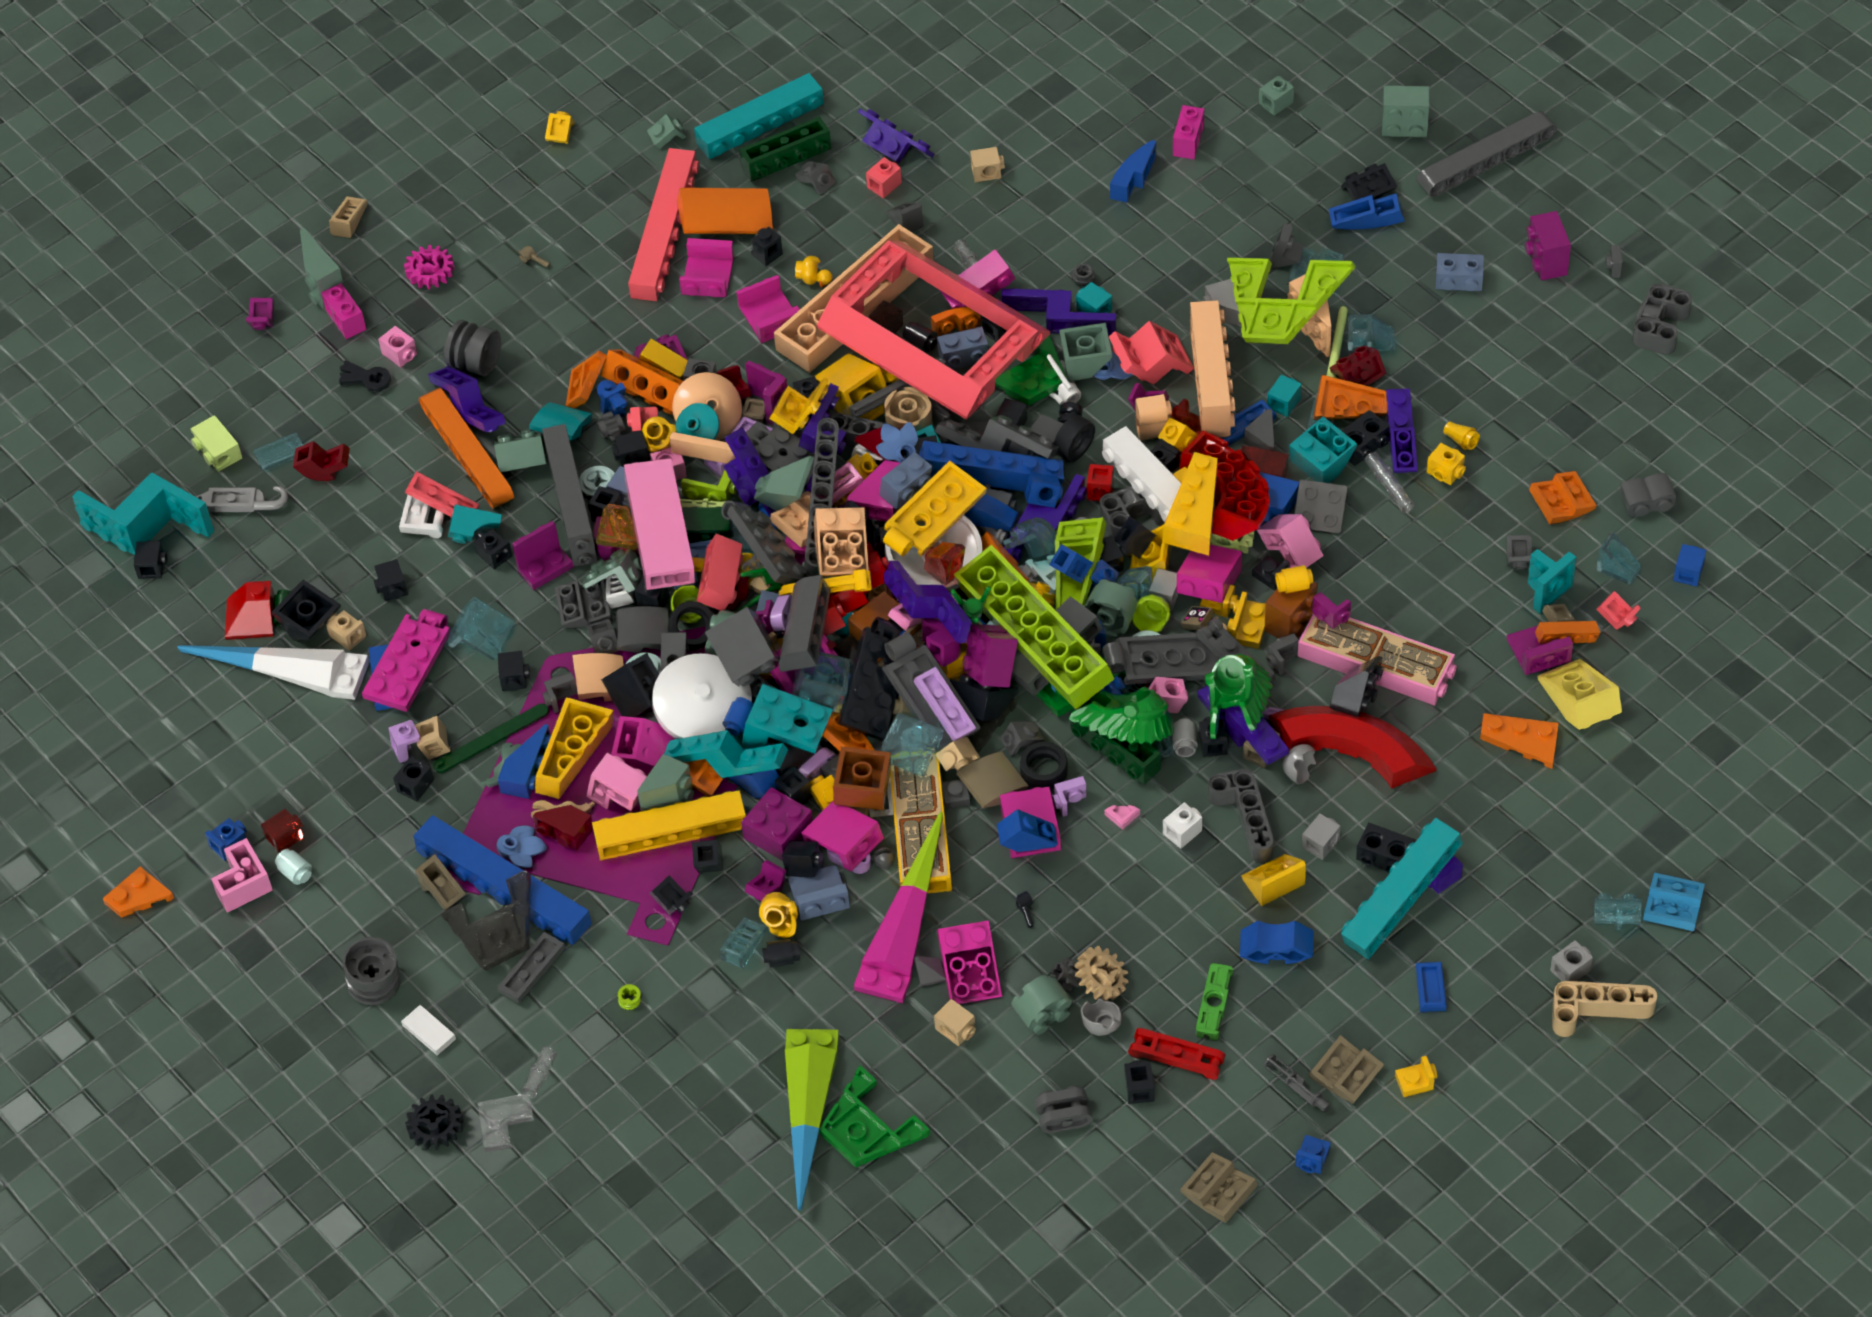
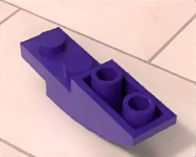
M1410 388L1387 389V424L1390 426L1389 446L1393 473L1417 472Z

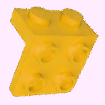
M824 377L809 398L787 386L769 419L794 434L798 427L803 429L810 418L808 415H814L821 405V402L818 400L821 401L828 391L825 387L828 379Z

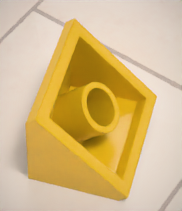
M1163 525L1151 531L1156 537L1140 559L1132 554L1128 576L1131 580L1153 582L1158 568L1168 571L1172 545L1163 543Z
M1283 854L1241 875L1259 904L1263 906L1305 885L1306 864L1304 860Z

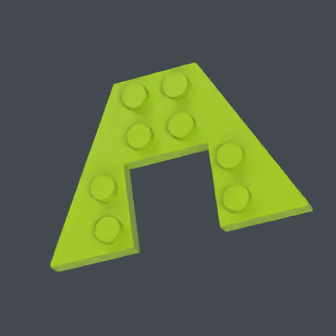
M1227 258L1231 271V282L1234 286L1235 302L1239 311V322L1242 326L1243 339L1246 343L1288 344L1355 269L1356 266L1353 261L1310 260L1298 299L1261 298L1272 266L1269 259Z

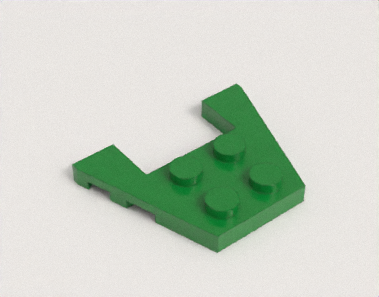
M1050 336L1035 349L1038 353L1037 355L1000 374L996 378L995 387L1004 390L1006 395L1029 406L1057 391L1059 385L1063 382L1047 359L1048 354L1052 356L1065 377L1066 374Z
M861 1065L855 1071L852 1081L846 1085L842 1097L838 1103H835L819 1129L820 1135L855 1168L931 1135L930 1129L915 1115L911 1116L895 1131H892L865 1106L860 1099L877 1086V1080Z

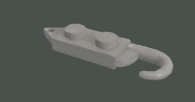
M274 486L273 490L281 493L280 499L264 501L263 493L256 488H209V491L196 497L206 502L208 512H254L255 510H276L283 507L288 500V493L284 488Z

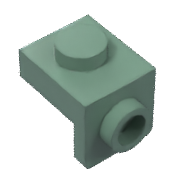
M668 114L664 115L647 130L654 145L659 149L676 135L683 140L687 137L683 131L685 127L678 118L673 119Z

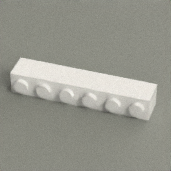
M1125 426L1103 439L1102 455L1108 463L1114 465L1122 478H1126L1131 483L1134 491L1138 494L1140 493L1146 499L1150 508H1156L1159 511L1162 520L1165 522L1181 483Z

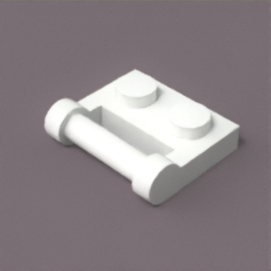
M407 495L399 525L400 532L424 534L432 538H440L443 533L442 523L445 514L436 510L433 524H429L427 520L431 506Z

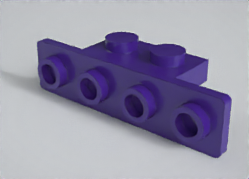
M859 109V114L873 122L862 140L867 145L897 163L901 162L910 146L915 147L931 158L934 157L935 154L929 150L931 146L919 139L918 142L912 140L914 137L912 134L904 129L901 132L895 130L897 126L887 119L884 122L878 119L880 115L868 109L865 112Z
M740 428L725 437L735 459L724 465V468L736 487L740 498L745 504L750 506L757 502L754 497L757 491L755 490V485L758 479L766 476L769 472L744 428ZM762 504L766 512L768 513L769 517L771 516V513L776 512L772 508Z

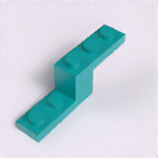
M726 730L670 740L664 754L683 763L706 759L721 778L780 769L788 749L783 743L744 750L730 732Z

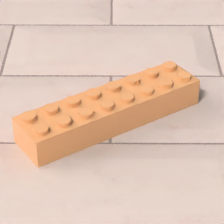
M898 224L774 332L776 351L811 373L843 344L817 328V324L831 296L888 240L901 241L934 261L933 246ZM905 267L893 283L884 279L864 299V311L861 314L872 319L919 277L906 270Z

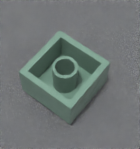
M1384 86L1382 136L1427 137L1429 86Z

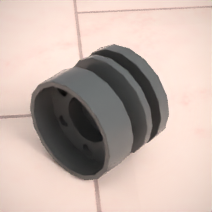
M458 320L450 329L444 347L445 364L452 368L457 367L459 370L467 368L470 373L479 376H488L495 367L501 349L500 332L485 326L478 328L475 323Z
M366 937L356 940L347 948L343 955V970L349 995L357 1002L365 1005H378L391 999L396 994L400 983L398 961L394 948L387 941L377 937Z

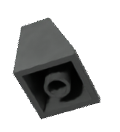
M748 607L705 632L729 678L738 687L751 684L755 680L754 677L761 673L771 672L776 668V664L779 663L780 658L761 617Z

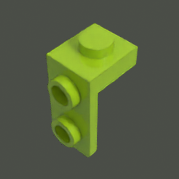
M724 470L718 486L685 478L681 481L682 495L693 500L709 498L710 501H729L732 494L737 492L726 470Z

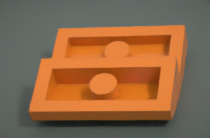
M1576 471L1557 473L1554 475L1553 480L1532 483L1529 488L1530 493L1550 525L1577 518L1597 507Z

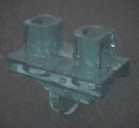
M1599 894L1598 898H1595L1594 924H1615L1616 930H1621L1622 924H1641L1642 899H1637L1634 894H1625L1622 899H1612L1609 894Z

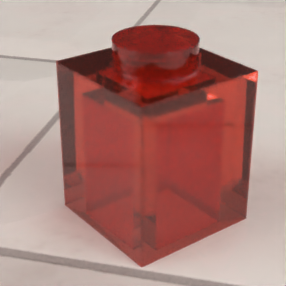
M286 808L261 824L265 839L278 854L304 838L301 831L303 826L301 820L296 814L291 815Z

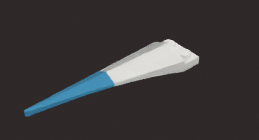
M177 646L179 651L254 670L312 689L330 697L353 700L356 699L370 662L368 655L345 653L344 650Z

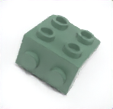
M632 547L625 551L619 549L610 556V559L606 561L600 559L592 564L591 571L585 575L586 578L582 583V586L586 589L615 574L626 592L629 593L637 588L644 576L641 559L637 557Z

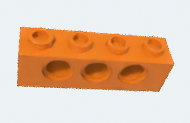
M621 349L608 350L600 372V376L613 381L616 385L622 382L626 388V393L633 396L640 395L644 397L646 403L654 406L658 404L664 407V412L673 415L672 403L674 394L683 380ZM627 369H628V371H629V377H628V378H627V376H626V371H627ZM646 379L648 380V386H647V388H646V386H645V380H646ZM665 388H666V390H667V396H666V397L664 396V389H665Z

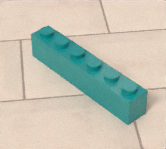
M807 73L695 127L696 144L708 159L721 155L823 105V89L811 74Z
M1436 817L1431 824L1427 823L1423 827L1421 836L1415 843L1412 842L1407 847L1404 857L1392 865L1386 879L1380 881L1375 886L1373 895L1368 901L1365 900L1361 903L1355 917L1352 920H1348L1342 928L1341 935L1344 944L1368 960L1463 845L1460 833Z

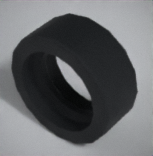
M1080 415L1070 417L1062 425L1055 437L1054 445L1059 447L1057 454L1069 462L1080 459L1094 439V424Z
M689 601L682 603L675 608L670 616L668 632L680 633L677 626L680 616L688 612L696 613L704 619L706 632L710 629V620L713 613L707 606L699 602ZM705 632L697 639L687 638L690 650L700 649L706 645L708 637Z
M1038 742L1028 746L1021 754L1020 772L1029 787H1049L1052 790L1054 789V784L1063 782L1066 779L1068 771L1067 757L1060 746L1051 742ZM1045 757L1055 760L1059 766L1051 774L1039 775L1029 769V764L1037 758Z

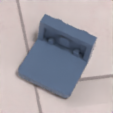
M834 865L820 868L815 877L791 876L789 878L790 889L801 921L850 908L846 884H842L838 868Z

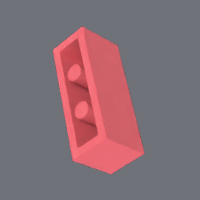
M719 534L713 537L706 548L697 602L720 611L725 610L728 604L734 603L737 596L735 586L740 578L738 568L744 557L741 554V543Z

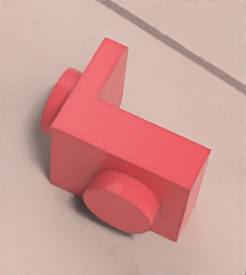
M630 408V413H627L628 427H632L634 432L642 430L644 423L648 419L659 416L658 408Z
M1614 591L1596 610L1618 630L1624 625L1629 627L1638 618L1635 614L1641 607L1637 604L1631 608Z

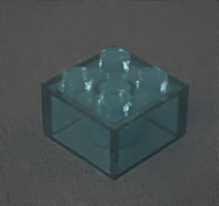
M819 652L817 666L795 670L792 695L833 709L832 712L840 713L848 691L850 659Z

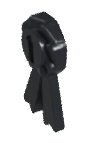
M347 360L344 361V365L340 366L341 378L339 383L341 386L363 383L368 391L376 392L389 387L391 375L386 368L373 367L366 370Z

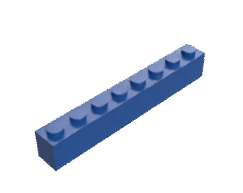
M432 815L413 835L416 851L421 856L426 858L435 854L445 868L454 872L460 880H467L474 884L478 891L481 893L487 892L499 904H506L513 908L520 917L526 916L531 919L538 928L542 930L547 929L552 932L561 942L566 941L574 945L591 926L589 910Z

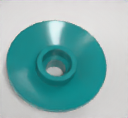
M695 403L682 410L675 426L677 429L676 433L715 440L720 424L718 415L713 408L703 403ZM696 421V426L691 428L693 422Z

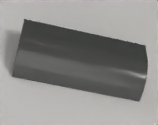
M822 575L802 578L793 587L779 660L780 672L817 666L831 592Z
M1071 596L1056 610L1087 643L1103 630L1098 617ZM1016 649L1012 678L1029 693L1036 696L1049 681Z

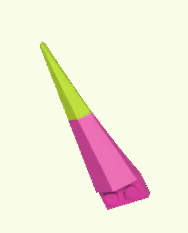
M942 811L938 814L861 961L862 965L854 983V991L903 1003L912 980L914 957H916L926 897L943 821Z

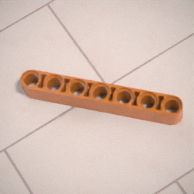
M437 388L419 397L424 413L489 506L494 509L514 499L510 485L441 388Z

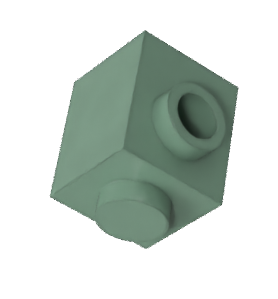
M1279 75L1259 88V105L1274 116L1294 103L1293 85Z

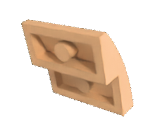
M809 491L802 493L800 499L783 509L771 513L770 516L771 523L801 548L806 546L811 497Z
M607 653L572 655L579 700L603 696L604 702L612 701L601 679L624 666L623 657Z

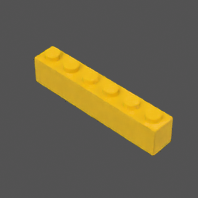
M739 790L734 792L728 791L711 797H701L688 802H677L670 806L654 807L647 811L627 813L619 817L603 818L592 822L599 858L600 860L742 830L741 821L746 817Z

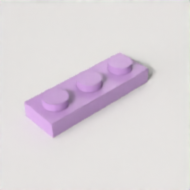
M936 667L914 679L913 682L952 741L961 739L974 732L976 729L975 725Z

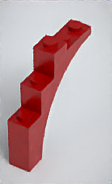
M868 542V568L870 570L871 586L874 589L885 583L884 573L889 563L886 557L881 558L879 553L874 551L872 545ZM855 590L830 593L823 634L827 636L845 627L843 617L847 616L846 614L869 603L866 597L869 591L856 592Z

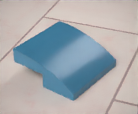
M1654 872L1643 920L1694 931L1705 884Z

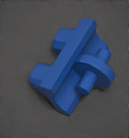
M611 380L600 382L597 386V393L601 398L600 411L602 414L612 411L613 416L617 414L621 418L626 416L624 408L628 402L624 398L625 386L621 382L616 385Z

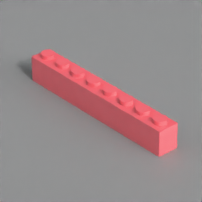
M673 148L668 150L628 283L632 299L658 301L660 292L663 293L664 277L669 274V260L674 257V243L679 240V226L682 224L677 205L679 188H694V175L698 174L700 162L696 160L695 151Z

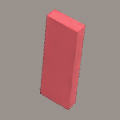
M417 471L405 491L406 494L452 517L455 504L478 509L480 505Z

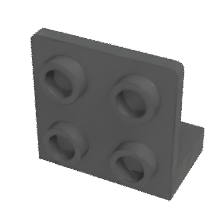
M1300 479L1295 514H1302L1308 520L1310 530L1341 533L1345 502L1349 494L1348 486Z

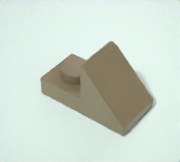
M435 854L415 869L422 890L424 892L429 890L443 910H447L466 894Z

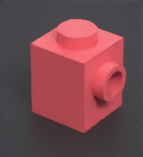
M885 157L882 158L866 172L867 188L880 197L885 198L902 183L901 168L895 162H891Z

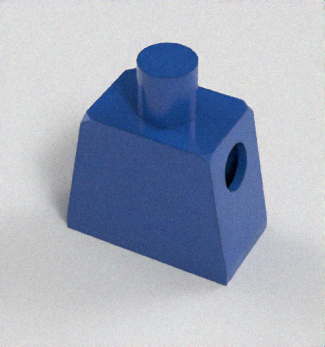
M1260 472L1262 478H1266L1270 497L1268 513L1260 527L1278 514H1289L1297 502L1300 482Z

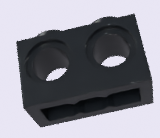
M1370 410L1342 430L1343 433L1357 443V447L1349 459V462L1354 466L1361 461H1366L1378 448H1383L1389 441L1390 426Z
M1368 822L1357 845L1356 860L1368 866L1381 868L1389 873L1392 865L1404 857L1407 847L1412 842L1415 843L1416 839Z

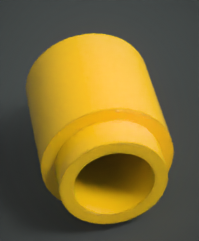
M1305 565L1281 569V572L1275 574L1278 591L1285 592L1286 594L1307 590L1310 588V584L1313 583L1311 569H1306Z

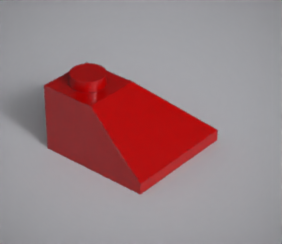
M271 581L246 582L227 598L226 640L274 636V616L272 611L274 610L273 597L275 594Z

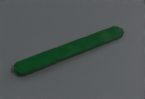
M538 704L434 762V771L444 773L544 718L549 713L548 707L545 704Z

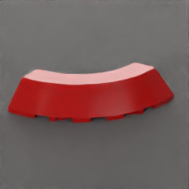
M1202 431L1182 451L1180 469L1183 467L1188 469L1194 452L1218 458L1214 498L1216 508L1214 509L1211 533L1234 541L1257 530L1263 523L1270 504L1268 483L1266 478H1262L1260 475L1259 467L1253 460L1248 461L1245 459L1240 449L1235 451L1228 447L1229 442Z
M1305 706L1286 709L1269 715L1271 723L1275 730L1280 733V738L1289 748V751L1297 745L1308 744L1315 751L1329 748L1336 749L1338 753L1354 758L1360 757L1371 764V767L1385 779L1391 789L1436 772V767L1430 758L1409 736L1393 725L1362 712L1358 717L1331 709L1329 708L1330 706Z

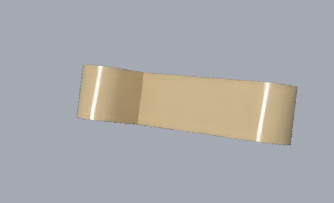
M1562 981L1555 986L1552 1006L1553 1031L1562 1037L1573 1035L1576 1030L1578 1015L1636 1019L1650 1018L1655 1012L1657 992L1654 988L1647 985Z

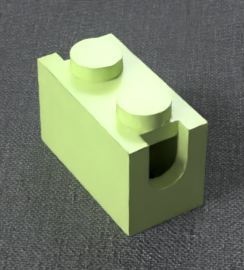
M215 415L190 428L194 435V438L191 439L194 448L197 451L201 450L206 463L209 466L213 465L218 472L242 459L239 444Z

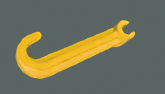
M866 569L855 570L851 575L824 579L831 590L830 593L855 590L856 592L872 590L870 570L866 571ZM795 583L782 586L781 590L778 591L779 596L792 595Z

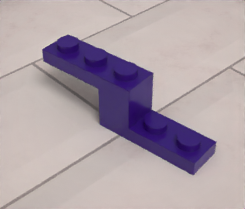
M1002 288V302L1014 310L1046 312V329L1050 333L1060 334L1059 330L1100 323H1106L1108 335L1116 331V313L1071 312V291Z
M449 366L428 374L430 383L449 391L453 406L465 422L485 432L495 431L499 428L498 426L506 423L503 414L484 405L477 379Z
M830 383L827 393L820 401L821 405L818 410L812 415L804 429L798 445L814 454L818 423L822 419L830 417L829 409L834 410L839 401V397L836 396L839 387ZM839 429L837 454L840 456L847 444L843 441L846 432ZM824 431V432H823V433L826 434V435L833 434V433L830 432V431ZM822 452V453H820V454H822L823 456H829V455H831V454H829V453H827V452ZM824 473L819 474L820 477H828ZM812 475L809 479L806 488V491H809L810 493L812 486Z
M1078 474L1074 476L1057 509L1028 503L1004 547L1017 562L1021 559L1024 545L1029 544L1032 536L1055 543L1059 522L1069 521L1070 518L1073 519L1077 513L1078 503L1086 497L1085 477Z
M889 560L888 568L884 573V582L903 605V608L910 617L938 618L957 643H966L972 621L945 586L917 585L899 561Z
M1206 686L1197 691V697L1210 712V690ZM1240 705L1220 710L1219 719L1224 720L1226 733L1238 747L1243 746L1247 740L1267 765L1288 754L1289 748L1263 717H1260V723L1251 732L1246 724Z

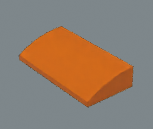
M679 188L677 205L684 234H757L762 228L770 227L773 230L768 189Z

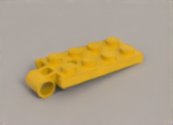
M949 461L886 522L884 529L887 533L883 538V543L902 557L914 546L918 549V555L922 557L986 494L987 488ZM924 521L926 525L919 526L917 522Z

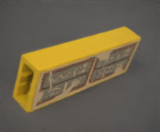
M928 751L918 754L891 756L890 780L900 886L938 814L942 811L943 821L927 893L952 891L940 766L939 760L935 755L938 752Z

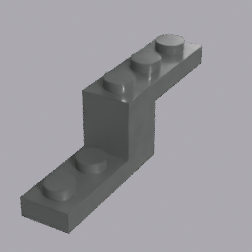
M1003 415L989 419L982 438L975 431H966L960 428L961 425L953 420L938 423L935 432L966 447L1007 452L1011 442L1014 441L1048 459L1056 456L1059 449L1058 446L1053 444L1054 441L1045 436L1038 437L1032 434L1033 430L1022 425L1019 427L1013 424L1010 418Z

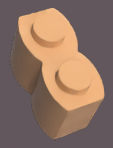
M1164 394L1137 398L1135 400L1136 429L1139 440L1158 438L1167 420L1170 418V414H1172L1170 401L1165 400Z

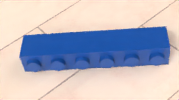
M923 441L919 456L932 466L931 478L951 461L983 486L989 484L994 488L1025 492L1030 472L1056 476L1059 479L1060 485H1062L1064 480L1063 460L931 441ZM1043 488L1040 490V493H1046L1050 488Z

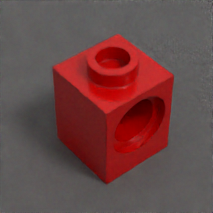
M1090 464L1087 478V500L1100 501L1104 495L1113 492L1114 466Z

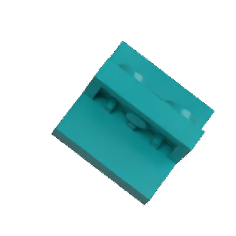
M1538 549L1531 554L1528 584L1535 591L1533 609L1539 614L1542 613L1545 605L1553 604L1573 586L1576 556L1571 552L1565 554L1557 562Z

